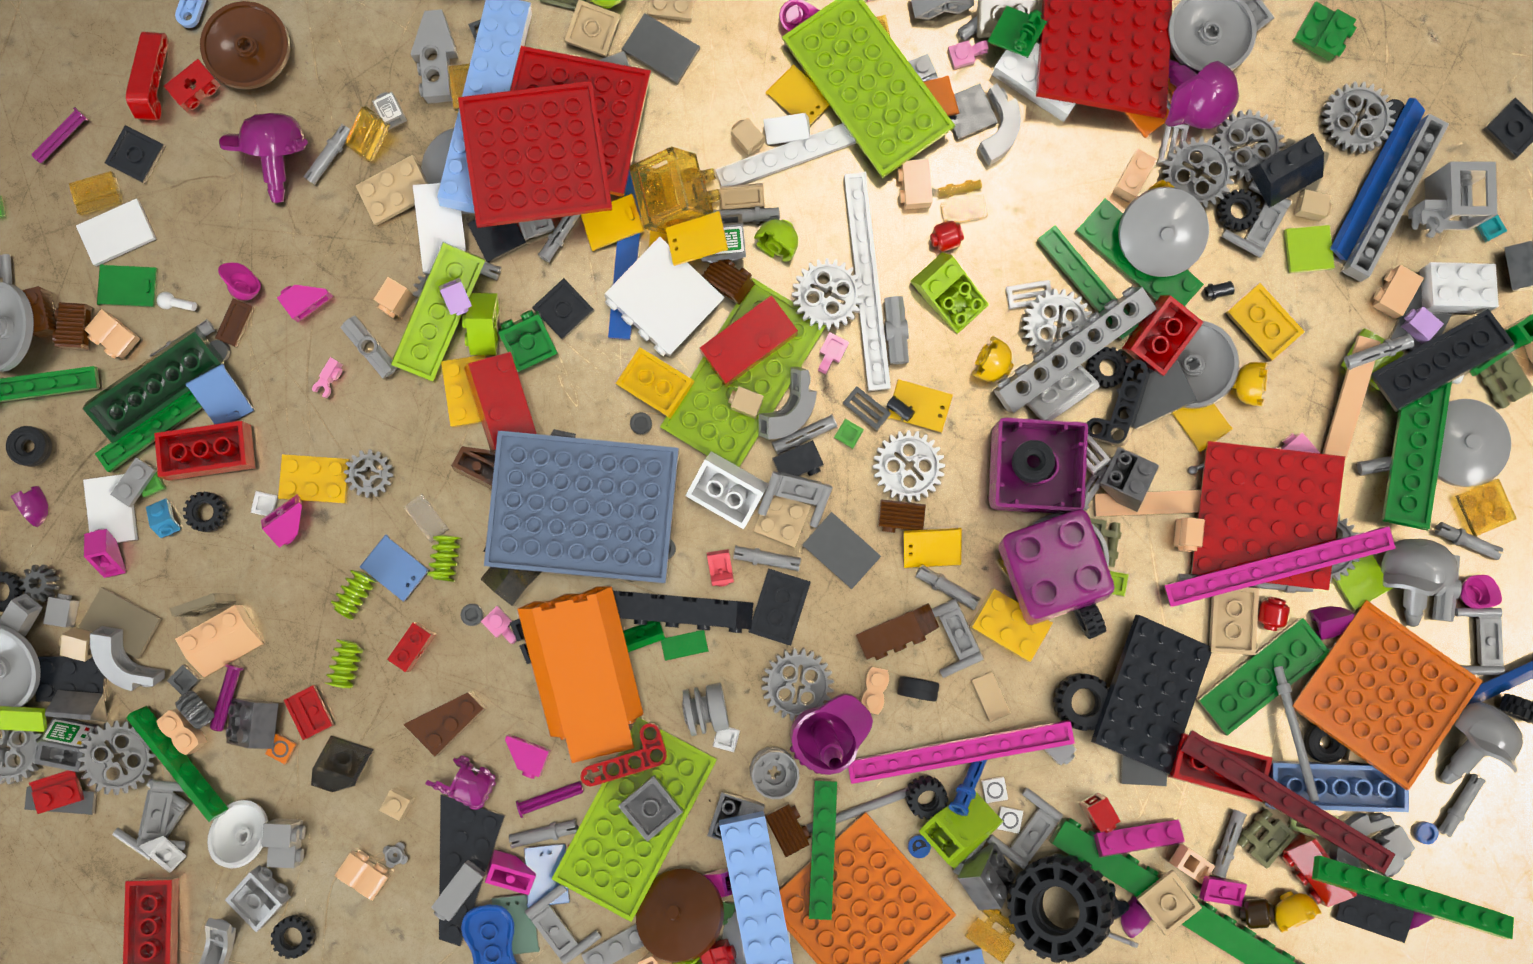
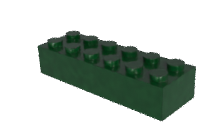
M196 326L88 400L82 409L113 444L190 391L186 383L221 364L224 365L225 360H223L221 355Z

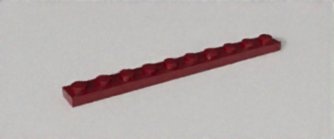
M1191 730L1180 750L1381 874H1385L1396 855L1197 732Z

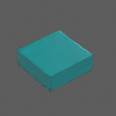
M1498 213L1495 217L1476 226L1485 243L1507 232Z

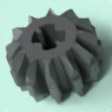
M32 565L31 570H24L26 577L19 578L24 582V585H21L19 589L26 590L24 594L26 593L36 602L38 600L46 602L48 597L56 596L53 589L60 588L58 585H55V582L61 578L54 576L56 570L48 569V565Z
M194 691L184 693L175 702L176 708L196 729L206 726L214 718L212 710Z

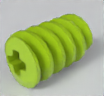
M447 535L433 536V540L437 541L438 544L432 545L431 548L437 551V553L430 554V557L436 560V562L429 563V566L434 571L427 572L428 576L436 580L455 582V580L449 577L456 574V571L452 570L451 567L458 564L452 560V558L459 557V554L453 551V549L460 548V545L455 540L462 538Z
M350 570L354 578H345L349 586H340L344 593L336 592L335 595L340 600H331L332 605L335 607L334 610L350 620L354 619L350 612H359L355 605L362 606L364 604L360 597H368L365 589L372 590L373 586L370 582H377L367 574L356 570Z
M336 639L341 644V647H334L333 650L338 652L339 656L331 657L337 663L329 665V668L334 670V673L326 674V676L332 681L324 683L339 688H353V683L348 680L356 679V675L351 671H356L359 667L353 662L361 661V658L356 653H362L363 649L357 643Z

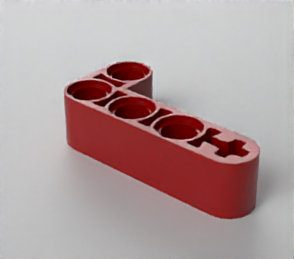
M141 32L126 90V102L135 119L160 120L162 109L157 97V91L168 48V39L165 33Z
M647 723L641 728L640 739L643 749L585 767L580 775L582 783L589 787L596 786L663 764L667 759V750L659 726L654 723ZM647 727H653L656 730L657 735L655 739L649 740L644 736V731ZM660 749L663 753V759L657 762L652 760L650 755L652 750ZM631 756H638L641 759V766L639 768H632L630 766L629 759ZM614 762L618 764V774L611 775L607 771L609 763ZM600 765L603 766L602 771L606 777L605 779H602V774L596 776L594 782L590 778H586L590 769L592 773L601 770Z

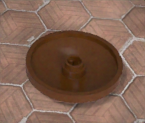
M240 1L225 5L208 19L201 33L200 52L205 66L220 82L236 89H254L268 84L281 73L289 57L290 39L285 25L271 9L256 2Z
M673 869L656 877L636 913L637 931L643 945L654 956L672 963L689 962L705 954L717 940L724 920L723 901L717 887L709 878L690 869Z

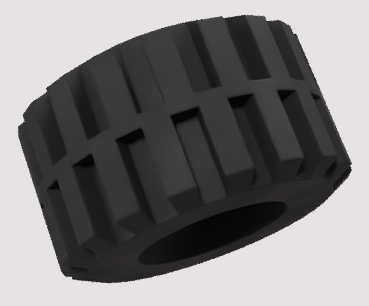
M1081 673L1073 676L1070 675L1066 677V680H1062L1059 683V688L1055 689L1056 697H1053V702H1055L1054 710L1058 713L1060 720H1070L1071 726L1074 729L1081 731L1095 730L1109 687L1106 686V682L1094 675ZM1082 688L1090 690L1095 698L1092 711L1086 715H1079L1072 708V697L1076 691Z

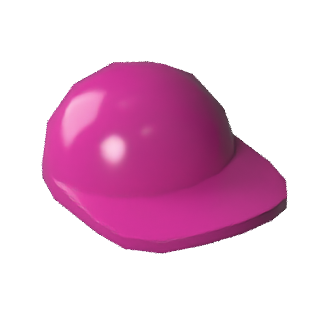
M788 0L781 6L779 18L782 26L790 32L820 10L804 0Z
M224 263L219 266L218 273L227 284V289L231 296L238 300H250L256 297L261 289L260 282L246 266L239 263Z
M1475 575L1467 578L1462 583L1460 598L1470 608L1483 609L1501 604L1502 594L1500 588L1491 576Z

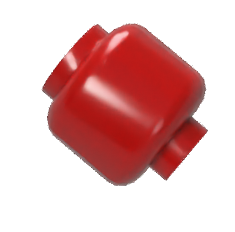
M950 220L936 224L933 228V233L930 234V239L933 247L937 246L941 252L960 247L961 241L964 240V234L961 225Z
M1268 597V600L1261 602L1258 621L1264 624L1263 628L1277 631V628L1287 625L1290 607L1283 599Z

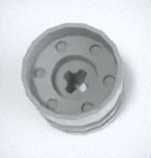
M721 683L706 685V696L702 697L698 687H695V698L692 699L689 689L683 690L682 709L685 723L690 730L691 736L697 735L696 725L699 724L702 734H706L707 723L711 722L715 732L729 729Z
M766 747L752 758L750 777L756 790L761 795L770 799H782L790 795L797 787L799 768L793 757L785 749ZM773 766H776L779 773L776 772L774 776H771L768 770H772Z

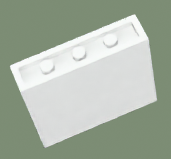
M661 237L605 293V298L607 299L605 303L614 311L618 309L623 314L621 318L629 326L634 324L639 329L637 333L645 341L651 340L655 344L653 348L661 356L667 355L668 357L724 299L687 262L674 266L670 247Z

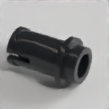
M1232 281L1216 285L1208 284V287L1204 288L1206 299L1215 301L1218 297L1233 295L1235 292Z
M895 395L886 405L887 408L899 415L902 421L908 422L915 414L912 406H907Z

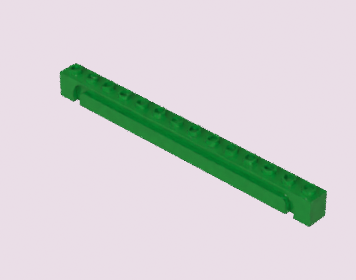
M1062 818L1049 839L1050 843L1064 852L1077 856L1079 861L1086 860L1091 863L1093 870H1099L1104 877L1135 896H1139L1160 879L1157 877L1159 875L1157 871L1149 866L1146 869L1138 865L1140 861L1130 854H1127L1126 857L1117 854L1099 858L1094 839L1096 833L1091 830L1088 833L1080 829L1082 825L1072 818L1068 821ZM1207 902L1204 905L1200 904L1202 908L1182 923L1186 928L1244 964H1296L1293 962L1295 960L1294 956L1284 950L1281 954L1275 951L1276 945L1263 938L1262 942L1255 938L1257 933L1245 926L1243 929L1235 926L1236 920L1226 914L1222 918L1216 914L1218 909Z

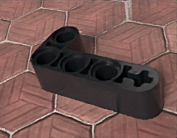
M1134 360L1129 363L1111 421L1092 418L1087 422L1088 435L1090 437L1115 446H1124L1128 443L1150 376V370L1143 361ZM1139 367L1144 371L1137 376V381L1140 384L1135 382L1136 374L1134 373V370H1138ZM1132 387L1137 388L1138 391L1135 397H1127L1128 389ZM1123 409H1130L1131 415L1127 419L1120 418V412ZM1095 424H1102L1103 428L1099 434L1092 433V428ZM1115 431H1124V436L1121 440H1114L1113 434Z

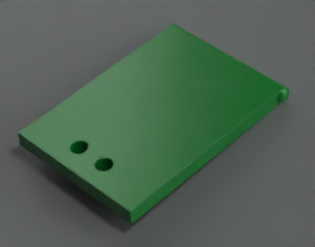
M100 264L97 305L155 307L157 268Z

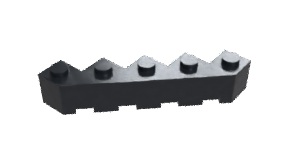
M613 590L619 618L634 619V624L647 625V621L666 622L665 627L679 628V623L697 625L698 630H710L711 626L729 628L728 632L742 633V629H751L754 604L752 602Z

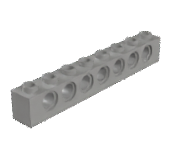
M1431 114L1420 120L1341 272L1360 282L1371 276L1449 123Z
M1131 286L1122 292L1123 296L1121 298L1109 301L1104 305L1105 309L1103 311L1091 314L1086 318L1087 322L1082 326L1077 325L1069 330L1068 333L1070 335L1064 339L1059 338L1051 344L1052 348L1046 352L1041 351L1033 357L1034 361L1030 364L1021 365L1015 370L1016 374L1012 377H1005L997 383L998 387L993 391L1007 412L1014 413L1154 312L1156 307L1143 287ZM1125 304L1130 306V312L1127 315L1123 310ZM1110 316L1113 323L1108 328L1106 326V319ZM1091 329L1095 332V337L1092 341L1088 338V332ZM1073 342L1077 344V350L1074 354L1070 351V345ZM1055 355L1059 357V364L1056 367L1052 364V358ZM1040 368L1042 375L1036 380L1034 371ZM1022 381L1024 388L1018 393L1016 384Z

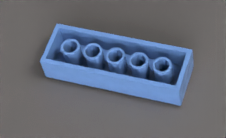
M1272 761L1269 777L1310 801L1300 763ZM1309 762L1319 797L1318 801L1311 803L1319 808L1330 811L1409 813V790L1402 788L1372 765L1362 763ZM1265 802L1266 807L1275 809L1274 807L1270 806Z

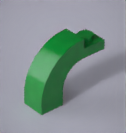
M1533 314L1504 328L1515 343L1514 347L1469 371L1471 375H1478L1502 357L1533 341Z

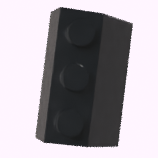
M1314 133L1248 169L1268 208L1322 178L1324 152Z

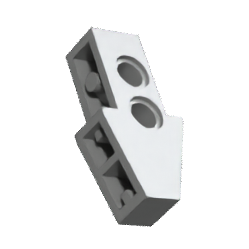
M442 9L424 11L411 50V57L417 62L418 75H422V83L419 84L420 96L424 97L428 104L454 101L450 59L458 58V53ZM430 54H437L436 59L428 60ZM435 74L439 75V79L437 81H430L431 76Z

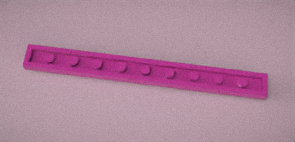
M1387 526L1164 585L1169 605L1174 607L1396 549L1390 527Z
M1067 720L857 758L851 763L848 770L851 784L1071 745L1075 744L1071 721Z

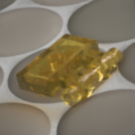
M965 180V183L956 185L950 183L946 184V187L938 188L939 197L945 195L948 197V201L941 202L940 204L944 222L953 220L956 223L988 217L984 194L975 196L974 190L982 188L981 180ZM956 193H967L966 198L956 199L955 197Z
M998 909L982 910L988 918L984 922L977 917L965 934V937L1004 963L1016 945L1009 939L1012 934L1015 935L1016 929L1014 924H1010V921L1002 916L1001 911ZM995 922L1005 928L1002 934L992 927Z

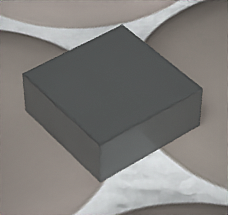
M182 664L167 681L183 695L191 691L201 679L186 664Z

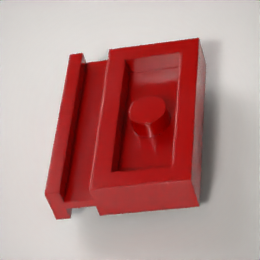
M315 685L284 699V703L302 740H306L334 726Z
M67 770L29 782V786H31L33 791L31 793L37 814L85 800L75 771Z

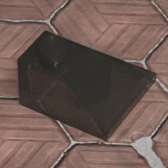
M489 567L481 577V580L511 606H516L542 572Z
M330 736L312 768L311 786L329 792L355 786L373 753V749Z

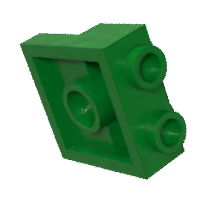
M1315 1L1292 41L1331 61L1335 56L1340 57L1345 50L1346 45L1343 43L1346 37L1350 39L1357 27L1354 26V23L1357 19L1339 9L1333 11Z
M532 310L526 311L520 315L522 319L515 322L512 319L501 323V328L498 329V334L507 352L512 354L517 372L558 354L538 311L534 313Z

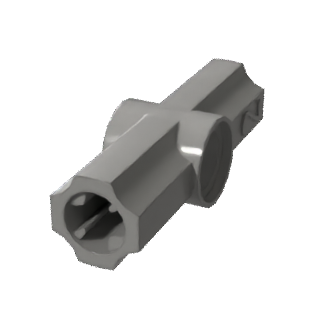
M887 297L884 299L886 314L885 338L888 341L890 364L894 365L909 363L907 343L909 328L908 321L905 320L904 297Z
M355 315L342 324L340 328L383 379L395 372L398 367L391 365V357ZM373 342V351L366 353L364 350L366 343Z
M1453 554L1458 567L1456 582L1453 585L1443 587L1438 593L1433 595L1435 597L1432 620L1454 622L1456 599L1459 598L1462 590V584L1459 580L1461 560L1459 555Z

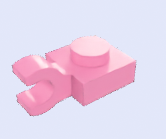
M969 40L948 46V52L954 69L974 64L975 56L986 54L989 49L986 40L978 42L971 46Z
M829 333L819 352L824 355L818 371L826 375L832 361L839 363L849 342Z
M330 357L319 375L320 379L313 385L312 391L317 393L320 387H324L325 392L322 396L328 398L331 394L330 383L340 377L343 364Z
M496 606L481 621L496 638L502 634L510 644H514L517 641L513 630L509 627L512 620L499 606Z

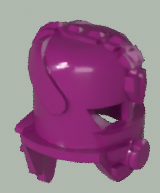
M461 755L458 759L455 757L453 759L456 766L460 767L450 787L437 780L436 782L427 780L425 783L427 786H431L433 789L439 790L450 798H454L456 801L462 802L464 805L476 810L485 805L484 802L487 801L488 795L496 784V777L485 767H480L479 770L474 768V764L469 762L470 759ZM472 770L478 772L477 776H475Z

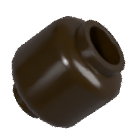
M1264 898L1247 899L1244 902V907H1240L1241 921H1246V925L1250 929L1269 928L1271 922H1274L1273 905L1269 904Z

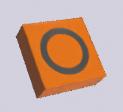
M277 733L274 737L273 749H267L265 754L283 764H287L297 743Z

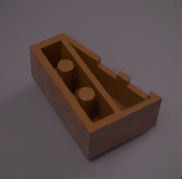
M462 446L451 465L453 470L492 490L496 452Z
M929 603L915 610L857 634L856 637L866 659L875 657L876 660L888 656L887 651L893 649L896 653L907 648L906 643L912 641L915 645L925 641V635L938 629L939 625Z
M471 691L403 725L435 757L440 755L487 706Z

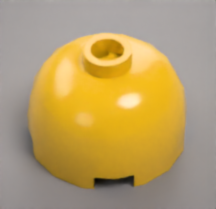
M992 336L990 338L991 344L983 346L975 361V364L978 365L977 371H972L973 376L987 382L997 381L1004 375L1008 376L1014 366L1011 363L1013 356L1010 347L1001 339Z
M1250 362L1240 368L1237 379L1232 387L1236 389L1237 397L1240 401L1248 405L1263 406L1264 399H1262V393L1266 391L1268 374L1266 367L1268 363Z
M1292 891L1281 895V901L1274 909V919L1281 933L1288 932V928L1291 927L1297 928L1315 919V916L1322 914L1318 905L1310 896L1303 893L1293 894Z

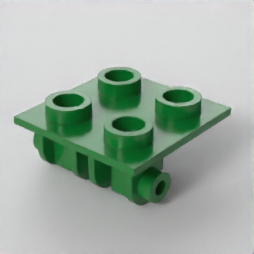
M1006 6L988 42L1028 58L1047 21L1041 18V12L1038 10H1033V12L1027 14Z

